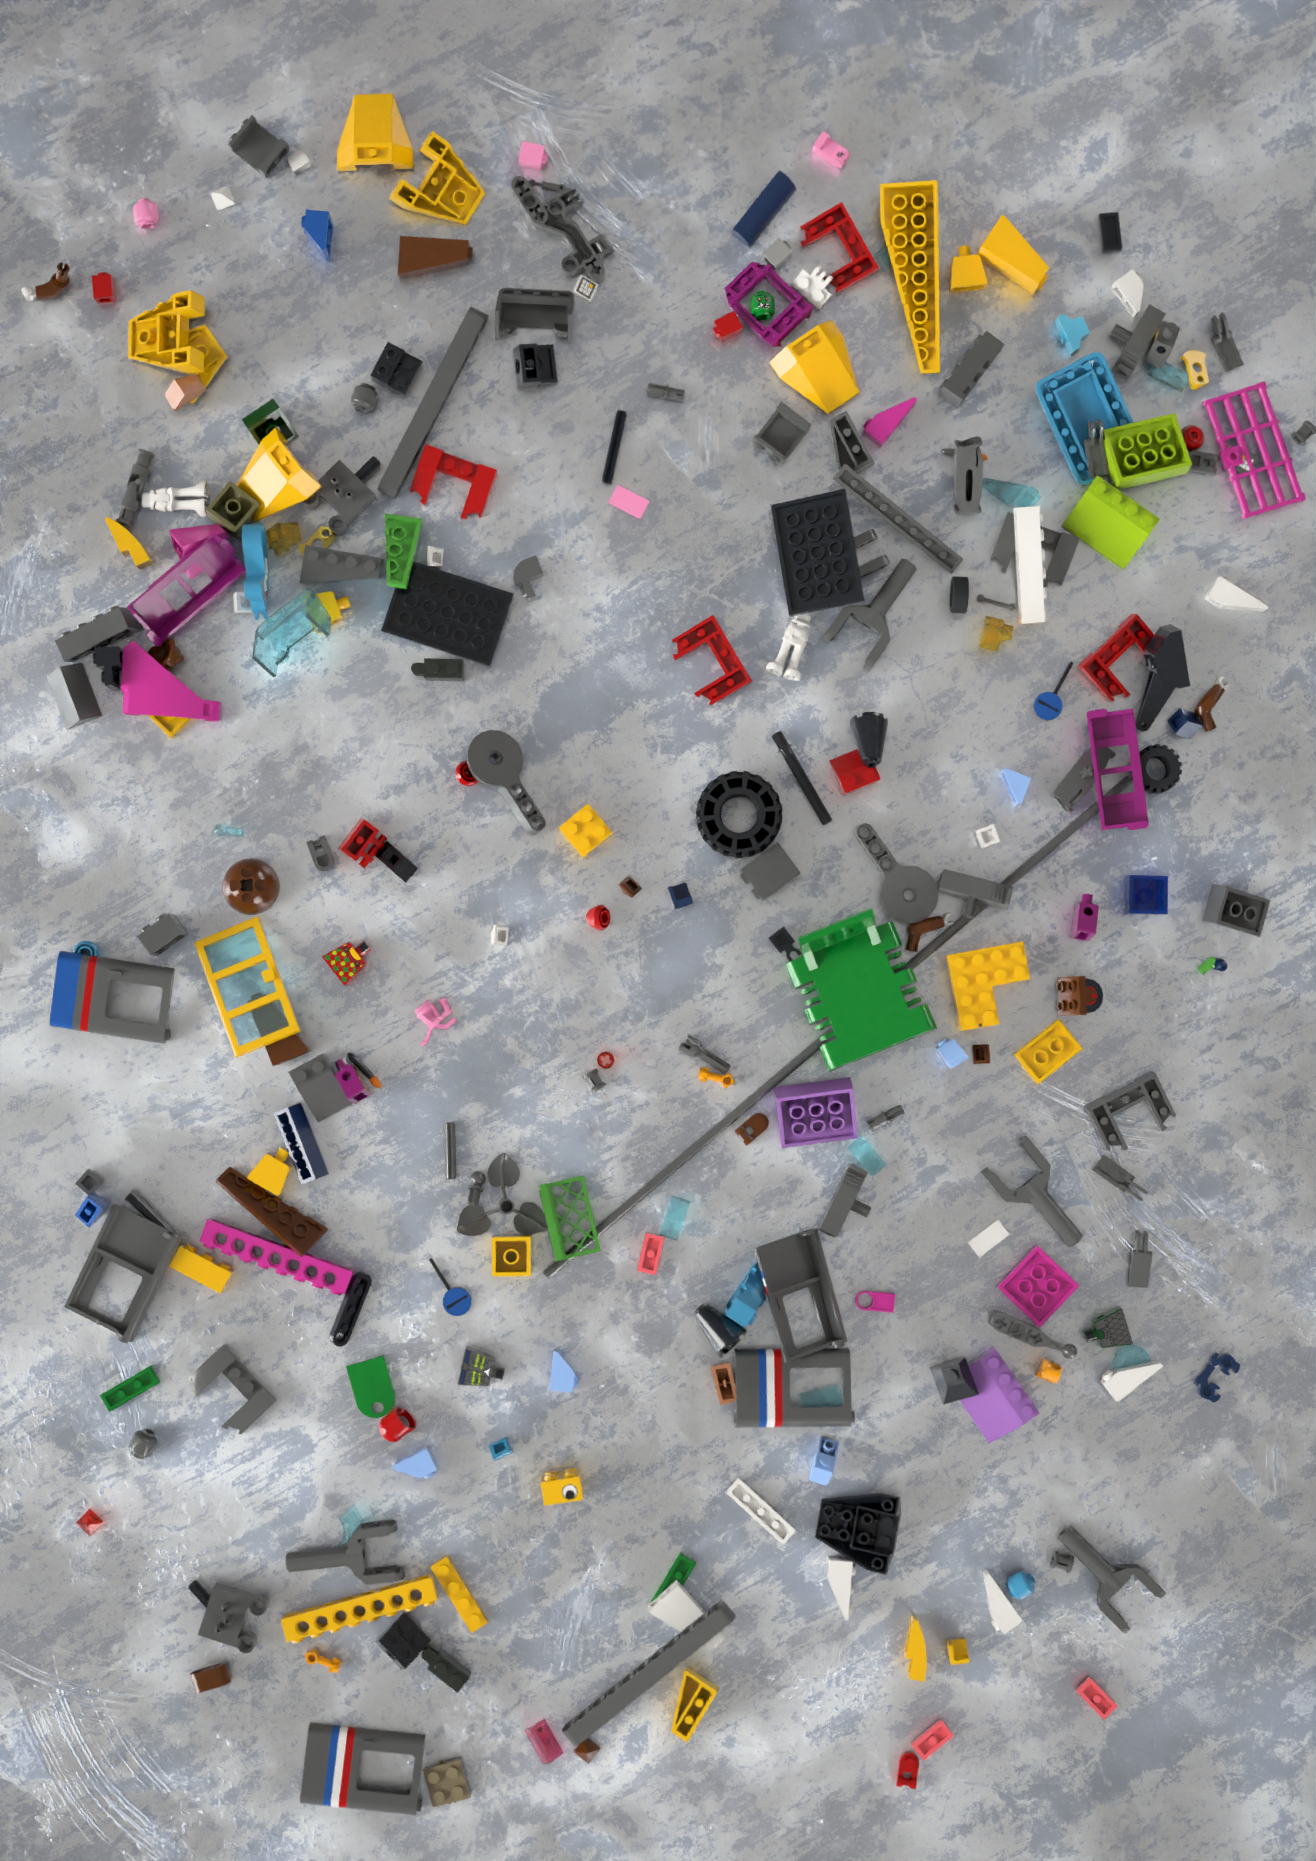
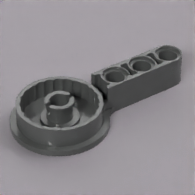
M488 730L478 734L471 741L467 750V763L471 774L476 780L485 785L501 787L499 789L500 794L524 831L533 836L538 834L545 827L546 821L519 779L523 766V754L519 744L510 735L498 730ZM490 757L496 760V764L490 761ZM511 789L516 791L517 796L511 793ZM521 805L527 808V812L522 810ZM532 821L538 825V828L532 826Z
M863 823L857 826L855 829L857 840L885 878L881 888V902L888 915L902 923H917L930 916L938 902V887L934 878L922 868L900 865L870 824ZM862 827H866L869 830V835L866 838L862 837L859 833ZM872 843L879 844L880 850L878 853L871 851ZM884 858L891 861L889 869H885L882 866ZM907 889L913 892L912 900H906L904 897V892Z

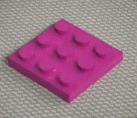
M1036 1245L997 1287L1040 1328L1079 1285Z

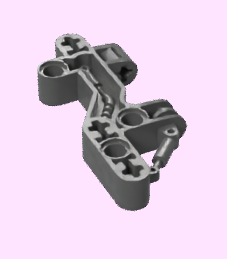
M523 176L514 177L511 182L512 193L533 227L564 240L572 253L562 260L563 274L568 278H573L585 272L590 280L597 284L601 283L605 278V268L601 261L612 255L615 250L605 234H601L588 241L578 224L567 218L570 213L577 210L584 203L582 199H579V194L575 193V187L567 189L564 184L558 185L544 181L539 183L535 182L534 179L527 181ZM518 185H520V187H523L524 194H522V191L519 187L517 188ZM539 186L541 189L558 192L559 194L549 201L542 203L532 187ZM529 200L535 202L533 206H527L525 203ZM555 206L561 208L559 212H553L551 209ZM536 212H538V216L541 219H543V221H540L539 219L537 220ZM567 264H574L575 268L568 270L565 266ZM593 265L596 272H600L599 275H597L596 273L593 274Z

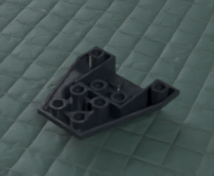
M873 1493L822 1499L815 1538L864 1569L887 1575L895 1553L901 1518V1498L885 1493Z

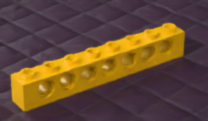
M433 1573L285 1614L281 1618L286 1642L298 1643L303 1641L304 1637L311 1636L316 1638L323 1635L322 1632L330 1630V1633L341 1630L343 1626L355 1627L364 1620L372 1622L378 1620L379 1616L386 1615L390 1617L398 1614L397 1611L403 1609L407 1612L416 1609V1606L424 1604V1606L432 1605L439 1595ZM417 1589L422 1593V1596L416 1598L412 1595V1591ZM400 1595L403 1598V1602L396 1603L393 1600V1596ZM381 1600L384 1603V1607L377 1608L374 1602ZM356 1606H363L365 1613H358ZM344 1611L347 1617L341 1619L337 1616V1612ZM325 1616L328 1623H320L318 1617ZM300 1622H307L309 1628L302 1629L300 1627Z

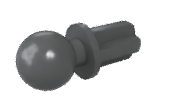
M480 1171L474 1172L470 1177L473 1184L468 1187L470 1191L467 1203L470 1206H478L481 1192L484 1190L480 1186L485 1183L486 1177Z

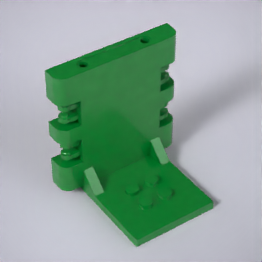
M871 908L798 938L802 957L788 962L786 967L795 989L814 983V985L801 990L802 995H807L815 990L818 992L819 996L808 999L805 1002L806 1006L820 1001L822 1003L805 1010V1014L810 1025L829 1019L815 1026L816 1030H823L828 1026H831L833 1032L820 1037L821 1042L836 1037L835 1040L819 1047L829 1072L937 1029L927 1004L909 1010L908 1007L921 1002L920 997H916L908 1002L904 999V996L917 991L916 986L901 991L902 988L918 982L913 969L908 968L894 974L895 971L906 967V962H900L892 967L889 961L899 958L902 953L901 951L886 955V953L903 947L893 921L876 927L875 914Z

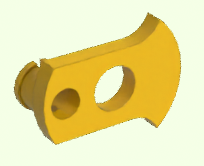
M1198 350L1187 351L1180 358L1186 364L1190 380L1189 384H1191L1190 388L1195 391L1209 382L1205 365V357L1207 355ZM1193 364L1199 366L1200 372H1196L1193 369Z

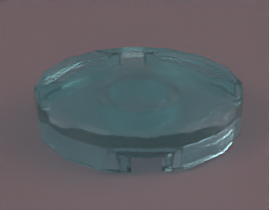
M1126 1345L1115 1353L1112 1363L1113 1370L1151 1362V1358L1143 1348L1136 1345Z

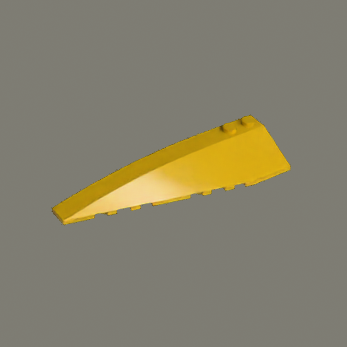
M938 181L880 184L881 226L921 374L940 373Z

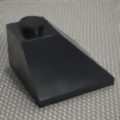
M966 1358L930 1368L943 1405L979 1394Z

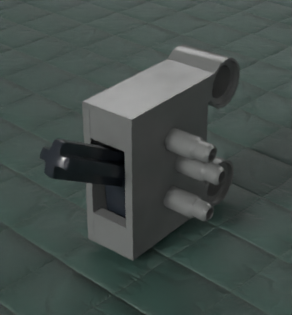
M194 1580L188 1588L206 1608L198 1635L236 1647L242 1653H250L257 1644V1636L252 1631L241 1634L248 1610L250 1609V1612L255 1616L264 1614L269 1607V1598L264 1594L255 1595L218 1582L213 1586L210 1595L198 1580ZM255 1601H261L264 1604V1608H257ZM243 1639H250L252 1645L246 1646L243 1643Z

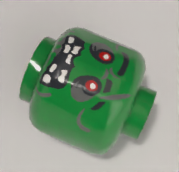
M758 291L750 299L751 315L759 321L769 320L775 313L774 296L767 291Z

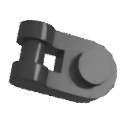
M1200 451L1189 452L1192 462L1189 471L1216 475L1217 468L1215 466L1219 455ZM1204 460L1208 461V466L1203 465Z
M325 835L320 836L318 840L307 841V846L316 868L321 871L330 870L333 867L334 858ZM322 846L324 851L317 853L316 848Z

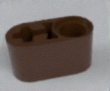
M226 1662L204 1667L190 1673L195 1693L205 1692L231 1682Z

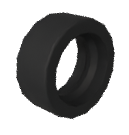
M953 576L950 585V612L966 613L969 600L968 577Z

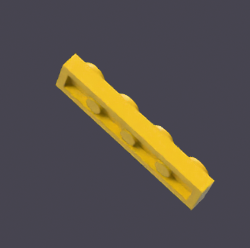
M448 1555L432 1564L430 1568L470 1632L473 1633L487 1624L488 1619Z

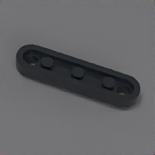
M357 1272L353 1275L329 1334L330 1341L338 1347L348 1343L371 1286V1277L364 1272Z

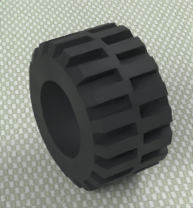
M1155 744L1139 752L1144 792L1159 794L1175 786V783L1180 779L1179 775L1182 774V770H1180L1182 762L1178 761L1180 757L1178 754H1174L1172 748L1168 749L1166 745L1160 746V744ZM1152 758L1160 760L1165 766V776L1161 780L1152 779L1147 773L1146 765Z

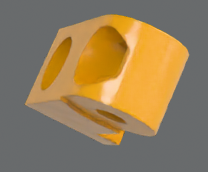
M1043 1358L1035 1375L1051 1383H1057L1063 1368L1059 1364Z

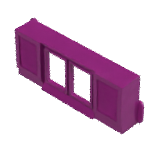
M213 533L196 549L191 550L152 583L143 594L127 606L132 615L148 631L146 633L147 637L157 647L161 646L166 639L246 572L245 566L235 556L236 550L226 539L221 540L216 533ZM195 562L212 579L197 594L180 576ZM175 579L192 597L177 611L160 594Z
M1106 709L1088 711L1086 716L1101 829L1109 830L1127 827L1129 830L1147 828L1149 823L1134 710L1126 709L1108 712ZM1128 744L1131 765L1100 769L1097 749ZM1132 771L1134 792L1103 796L1101 775Z

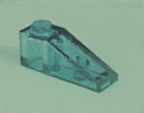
M990 478L982 479V487L1011 509L1035 506L1041 498L1038 490L1032 486L1028 487L1023 484Z

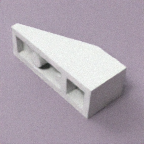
M1152 1361L1114 1369L1113 1371L1109 1370L1102 1375L1103 1379L1100 1382L1112 1398L1119 1402L1162 1368L1163 1365L1158 1361Z
M987 1569L983 1571L989 1611L993 1618L991 1624L997 1632L1001 1630L1003 1634H1006L1023 1620Z

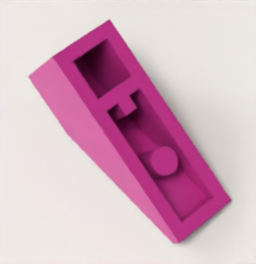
M913 397L876 414L873 419L868 418L863 425L865 428L863 435L881 448L916 404L917 398Z

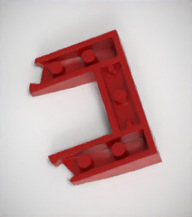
M842 202L800 226L801 230H805V241H801L803 248L836 231L852 262L830 274L833 277L830 284L837 288L835 290L836 293L879 272V267Z
M425 444L410 492L413 493L415 490L422 497L420 500L421 504L426 505L438 472L471 483L460 518L463 520L467 519V514L478 513L479 518H481L496 480L497 470L482 464L478 465Z
M1131 614L1118 626L1119 629L1094 653H1090L1077 666L1111 702L1114 701L1113 696L1123 694L1126 698L1131 694L1108 667L1132 644L1145 655L1144 649L1154 636V633L1138 614Z
M714 615L672 639V642H677L678 654H673L675 661L708 643L725 672V675L694 693L698 698L703 695L711 700L709 705L717 703L753 682Z

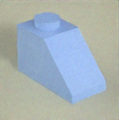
M946 1037L937 1043L939 1047L936 1048V1051L948 1068H954L969 1058L954 1038L948 1039Z
M554 1349L550 1390L573 1392L574 1387L577 1388L578 1376H575L574 1368L560 1351Z
M429 1446L394 1462L392 1465L393 1470L419 1479L422 1477L427 1479L435 1475V1471L439 1467Z

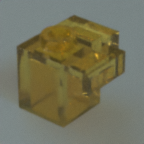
M298 522L277 523L266 531L269 549H274L275 556H283L290 551V546H295L302 541Z
M985 616L979 639V647L998 651L1003 641L1012 639L1013 626L1004 624L1002 619Z

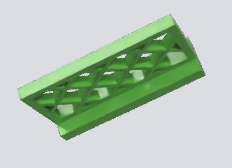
M584 1175L539 1185L538 1189L555 1262L600 1252L601 1249ZM581 1181L582 1190L579 1195L569 1189L572 1182ZM560 1186L565 1189L560 1199L552 1195L551 1187ZM567 1191L577 1197L572 1206L561 1201ZM578 1198L586 1203V1209L583 1214L573 1208ZM559 1203L569 1208L564 1218L556 1212ZM571 1210L581 1216L576 1225L566 1220ZM583 1217L590 1221L591 1227L588 1232L577 1227ZM563 1222L574 1227L568 1237L561 1233L560 1227ZM575 1229L585 1234L580 1244L570 1239ZM588 1236L594 1240L596 1248L588 1250L581 1245ZM569 1240L577 1245L578 1248L573 1254L566 1255L564 1247Z

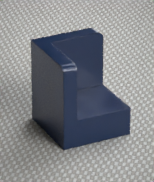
M1179 708L1167 720L1176 735L1188 739L1192 738L1202 727L1194 712Z
M686 883L668 887L675 910L693 904Z

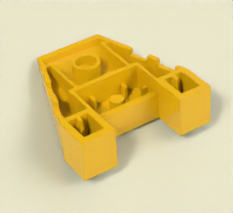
M432 131L418 149L419 152L433 161L418 188H414L402 179L395 186L389 199L404 210L466 225L483 198L485 191L463 165V161L452 150L449 142Z
M192 290L175 293L168 301H161L156 304L157 307L151 311L146 310L129 320L128 358L185 374L204 371V353L189 346V319L205 316V297Z

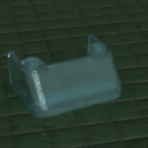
M310 587L304 589L262 622L256 629L252 659L273 678L277 676L278 665L288 660L290 648L314 629L317 632L322 631L326 636L330 635L331 617L316 592Z

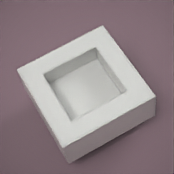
M235 592L233 594L235 613L253 614L250 602L245 598V593Z
M994 824L975 831L981 849L1000 842Z

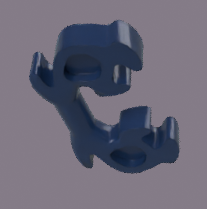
M1213 1353L1205 1370L1195 1379L1194 1385L1198 1386L1199 1384L1198 1393L1202 1398L1214 1403L1221 1397L1220 1394H1214L1215 1389L1219 1390L1220 1387L1213 1382L1208 1384V1378L1216 1367L1221 1366L1220 1371L1226 1375H1230L1228 1370L1231 1368L1235 1374L1239 1371L1240 1364L1229 1354H1223L1218 1357V1353Z

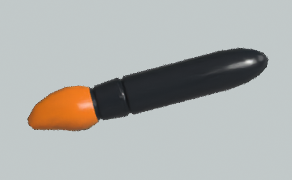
M348 1053L349 1060L369 1079L370 1083L377 1088H381L382 1085L377 1076H374L353 1053Z

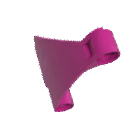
M135 641L124 647L121 691L124 694L122 714L220 721L221 702L202 700Z

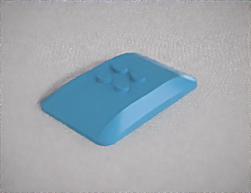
M1100 352L1090 353L1039 380L1035 387L1042 409L1075 480L1082 485L1089 484L1095 479L1089 477L1084 439H1089L1088 422H1094L1095 437H1097L1096 420L1098 419L1102 421L1103 430L1134 423L1107 361Z

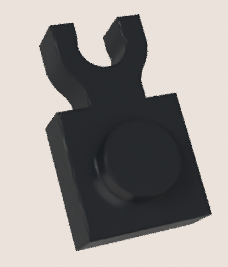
M784 926L768 938L779 953L785 951L789 962L793 961L790 957L792 951L796 952L798 956L802 954L799 949L792 946L795 940Z

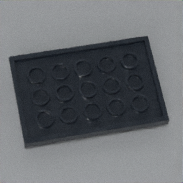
M846 489L771 505L789 616L792 617L865 601Z
M413 561L407 589L395 587L381 631L491 667L514 593Z

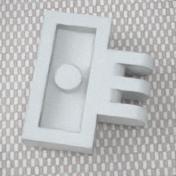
M820 265L816 267L811 275L803 269L791 283L797 291L818 309H821L832 296V293L826 287L833 279L830 275L824 280L828 273L825 270L820 276L818 275L822 269Z

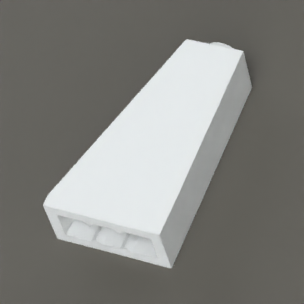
M677 1580L648 1605V1610L653 1616L680 1632L705 1613L702 1607ZM723 1631L703 1646L709 1650L713 1646L717 1647L723 1641Z

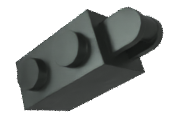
M424 658V663H414L411 666L413 674L415 676H424L426 681L464 682L463 659Z
M426 1646L423 1649L422 1658L429 1663L427 1669L458 1693L470 1678L471 1671L442 1648L439 1651L431 1646Z

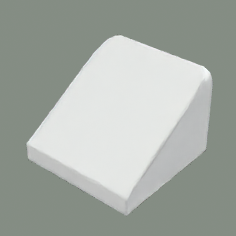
M303 149L286 158L295 175L312 167Z

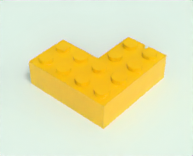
M1023 941L945 956L958 1030L965 1031L999 1024L993 986L1030 979Z

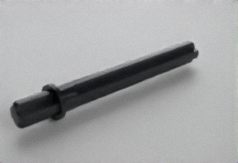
M781 731L773 734L772 738L779 749L778 753L781 752L822 825L828 824L832 821V818L790 746L792 745L787 742Z

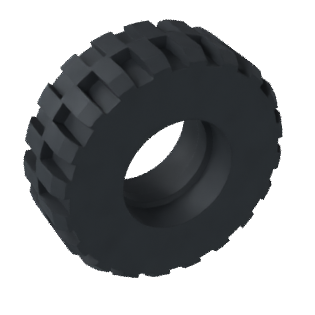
M731 771L730 773L722 774L711 781L700 795L696 809L698 830L705 843L715 852L717 851L726 857H752L764 851L774 841L780 830L783 811L779 800L780 797L772 788V785L757 774L754 775L748 771ZM744 797L755 805L757 820L750 830L737 833L729 830L723 824L721 810L724 804L731 798Z

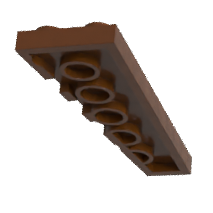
M228 1167L216 1179V1183L301 1258L328 1230L311 1217H306L298 1212V1209L295 1207H290L282 1202V1199L269 1194L266 1192V1189L253 1183L231 1167Z

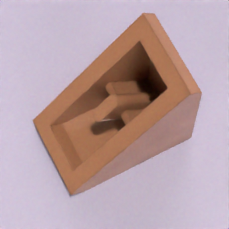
M193 374L174 379L165 396L174 411H177L207 390L198 375Z
M730 1362L712 1366V1374L720 1405L736 1402L735 1382Z

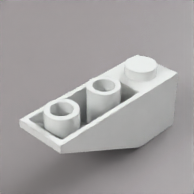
M1219 576L1204 597V599L1220 609L1264 612L1269 607L1263 599L1259 597L1254 598L1247 589L1232 584L1233 581L1225 576Z
M828 1556L827 1578L845 1621H848L849 1615H852L853 1603H850V1595H854V1583H851V1578L855 1576L856 1564H853V1561L846 1557Z

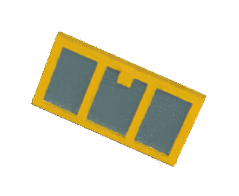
M258 916L194 943L235 1057L243 1056L301 1031Z

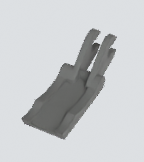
M1223 312L1220 313L1219 320L1214 315L1211 318V322L1216 335L1212 336L1211 339L1225 372H1228L1231 369L1243 366L1244 363L1234 343L1232 332L1228 329L1225 314Z
M1101 419L1096 420L1097 437H1095L1094 422L1089 421V439H1084L1089 477L1095 478L1097 475H1109Z
M1104 1154L1093 1168L1094 1172L1122 1192L1127 1191L1140 1201L1143 1198L1128 1189L1129 1185H1133L1146 1195L1148 1193L1133 1182L1135 1176Z
M1136 1230L1128 1286L1148 1288L1153 1253L1152 1251H1147V1231L1143 1232V1250H1139L1140 1233L1139 1230Z

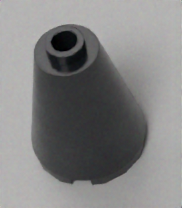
M864 712L861 717L857 718V715H855L850 720V729L862 764L869 768H874L881 763L888 727L887 717L886 719L883 718V714L878 712Z
M702 1304L695 1311L697 1314L695 1316L696 1321L720 1358L723 1356V1353L726 1355L740 1341L739 1337L742 1334L745 1336L747 1333L745 1327L709 1304L706 1306Z

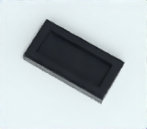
M1118 212L1099 214L1102 253L1122 251Z

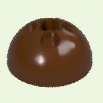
M249 858L236 862L228 869L223 879L222 889L225 900L234 910L245 915H257L267 911L275 903L280 885L275 870L268 863L259 859Z

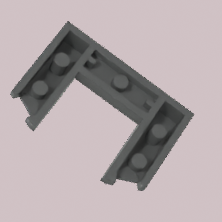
M1010 512L1006 514L990 558L991 561L996 558L1003 565L1000 569L1003 573H1006L1015 550L1014 514ZM1040 526V529L1044 531V541H1041V548L1053 552L1046 571V579L1043 580V587L1048 586L1047 582L1059 581L1060 586L1063 584L1080 538Z
M1153 1071L1135 1079V1082L1104 1098L1100 1097L1084 1105L1108 1151L1111 1150L1110 1146L1121 1145V1150H1128L1113 1116L1145 1100L1161 1131L1167 1128L1163 1123L1168 1116H1176L1156 1073Z
M224 1344L188 1379L193 1380L196 1391L192 1393L196 1398L221 1373L228 1378L248 1402L227 1420L222 1427L224 1429H228L229 1426L239 1430V1434H242L277 1400Z

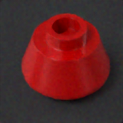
M1188 425L1181 430L1188 451H1195L1203 445L1204 433L1199 427Z
M467 761L461 762L456 767V779L460 784L473 786L479 782L471 774Z
M604 905L595 906L587 912L586 921L589 926L603 931L610 923V912Z

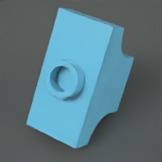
M1062 314L1056 318L1054 323L1059 331L1058 337L1061 343H1065L1070 356L1078 353L1081 348L1080 341L1086 339L1090 331L1083 316L1070 319L1065 314Z

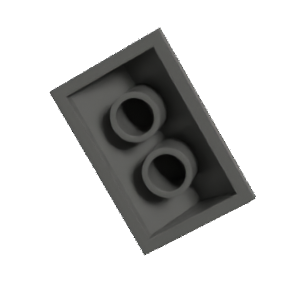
M83 663L60 666L46 676L66 730L103 716Z

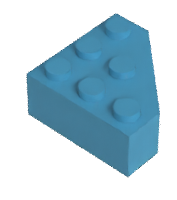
M758 1261L754 1262L724 1307L725 1315L743 1327H746L747 1324L751 1326L757 1317L755 1312L758 1307L763 1305L767 1298L765 1297L766 1290Z

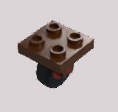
M1086 976L1057 977L1058 1016L1087 1015V1013L1094 1012L1100 1008L1103 1002V991L1095 980L1086 979Z

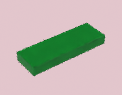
M151 1365L104 1392L100 1397L110 1412L161 1381Z
M679 1553L651 1602L674 1581L677 1580L683 1586L695 1567L696 1562Z

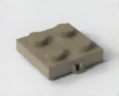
M461 1758L450 1761L440 1760L438 1764L423 1768L432 1807L445 1804L450 1805L453 1802L456 1803L471 1797Z

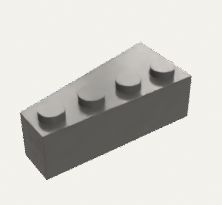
M988 331L983 336L981 334L977 336L973 342L975 346L972 350L968 349L962 357V363L960 365L957 364L953 368L951 377L948 380L945 379L939 387L941 389L939 396L956 409H958L1005 345Z
M305 545L299 583L381 578L384 559Z
M117 605L109 608L108 613L104 615L94 616L92 618L93 621L77 625L76 630L62 633L60 635L61 638L55 640L63 660L65 662H74L94 653L95 647H108L112 645V640H123L129 637V632H141L144 628L128 608Z

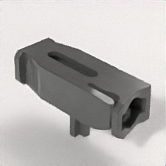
M1149 304L1133 332L1118 324L1114 326L1110 334L1126 342V345L1113 366L1112 373L1124 380L1129 379L1166 314L1165 312Z
M976 436L963 441L954 440L953 489L956 504L953 505L955 514L981 513V506L979 504L982 496L983 459L979 447L983 445L981 437Z
M1091 747L1083 752L1050 794L1067 813L1072 812L1073 809L1070 806L1079 802L1095 783ZM1108 747L1097 749L1100 769H1105L1110 760L1109 758L1112 759L1116 755Z
M943 869V872H941L937 886L939 892L967 899L963 916L973 919L978 903L1008 909L1013 893V887L946 869Z
M848 1163L817 1230L835 1238L838 1236L850 1210L867 1218L871 1207L856 1200L868 1173L867 1171Z

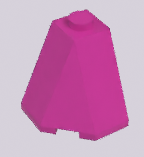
M219 524L169 530L173 548L180 560L191 550L196 549L213 533H216L221 540H230L227 530H223ZM195 562L185 571V574L190 579H193L203 569Z

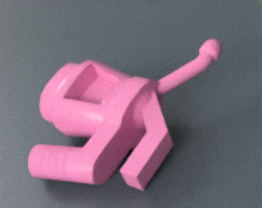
M445 997L438 1000L444 1011L441 1015L434 1003H430L429 1000L425 1001L415 1010L418 1014L417 1017L429 1027L426 1039L420 1043L421 1046H425L429 1041L433 1028L448 1029L456 1022L455 1018H452L447 1024H440L452 1012Z

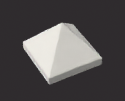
M228 186L211 192L218 211L235 204Z
M428 546L426 555L428 566L442 568L443 549Z
M494 925L491 932V944L507 946L509 927Z

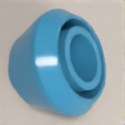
M81 941L73 949V953L99 957L98 947L90 941Z

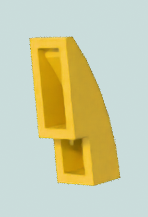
M109 517L104 518L120 552L124 556L130 554L136 567L140 570L153 564L148 552L127 529Z
M912 1615L904 1650L905 1657L910 1659L907 1674L909 1679L925 1682L927 1664L925 1641L916 1616Z

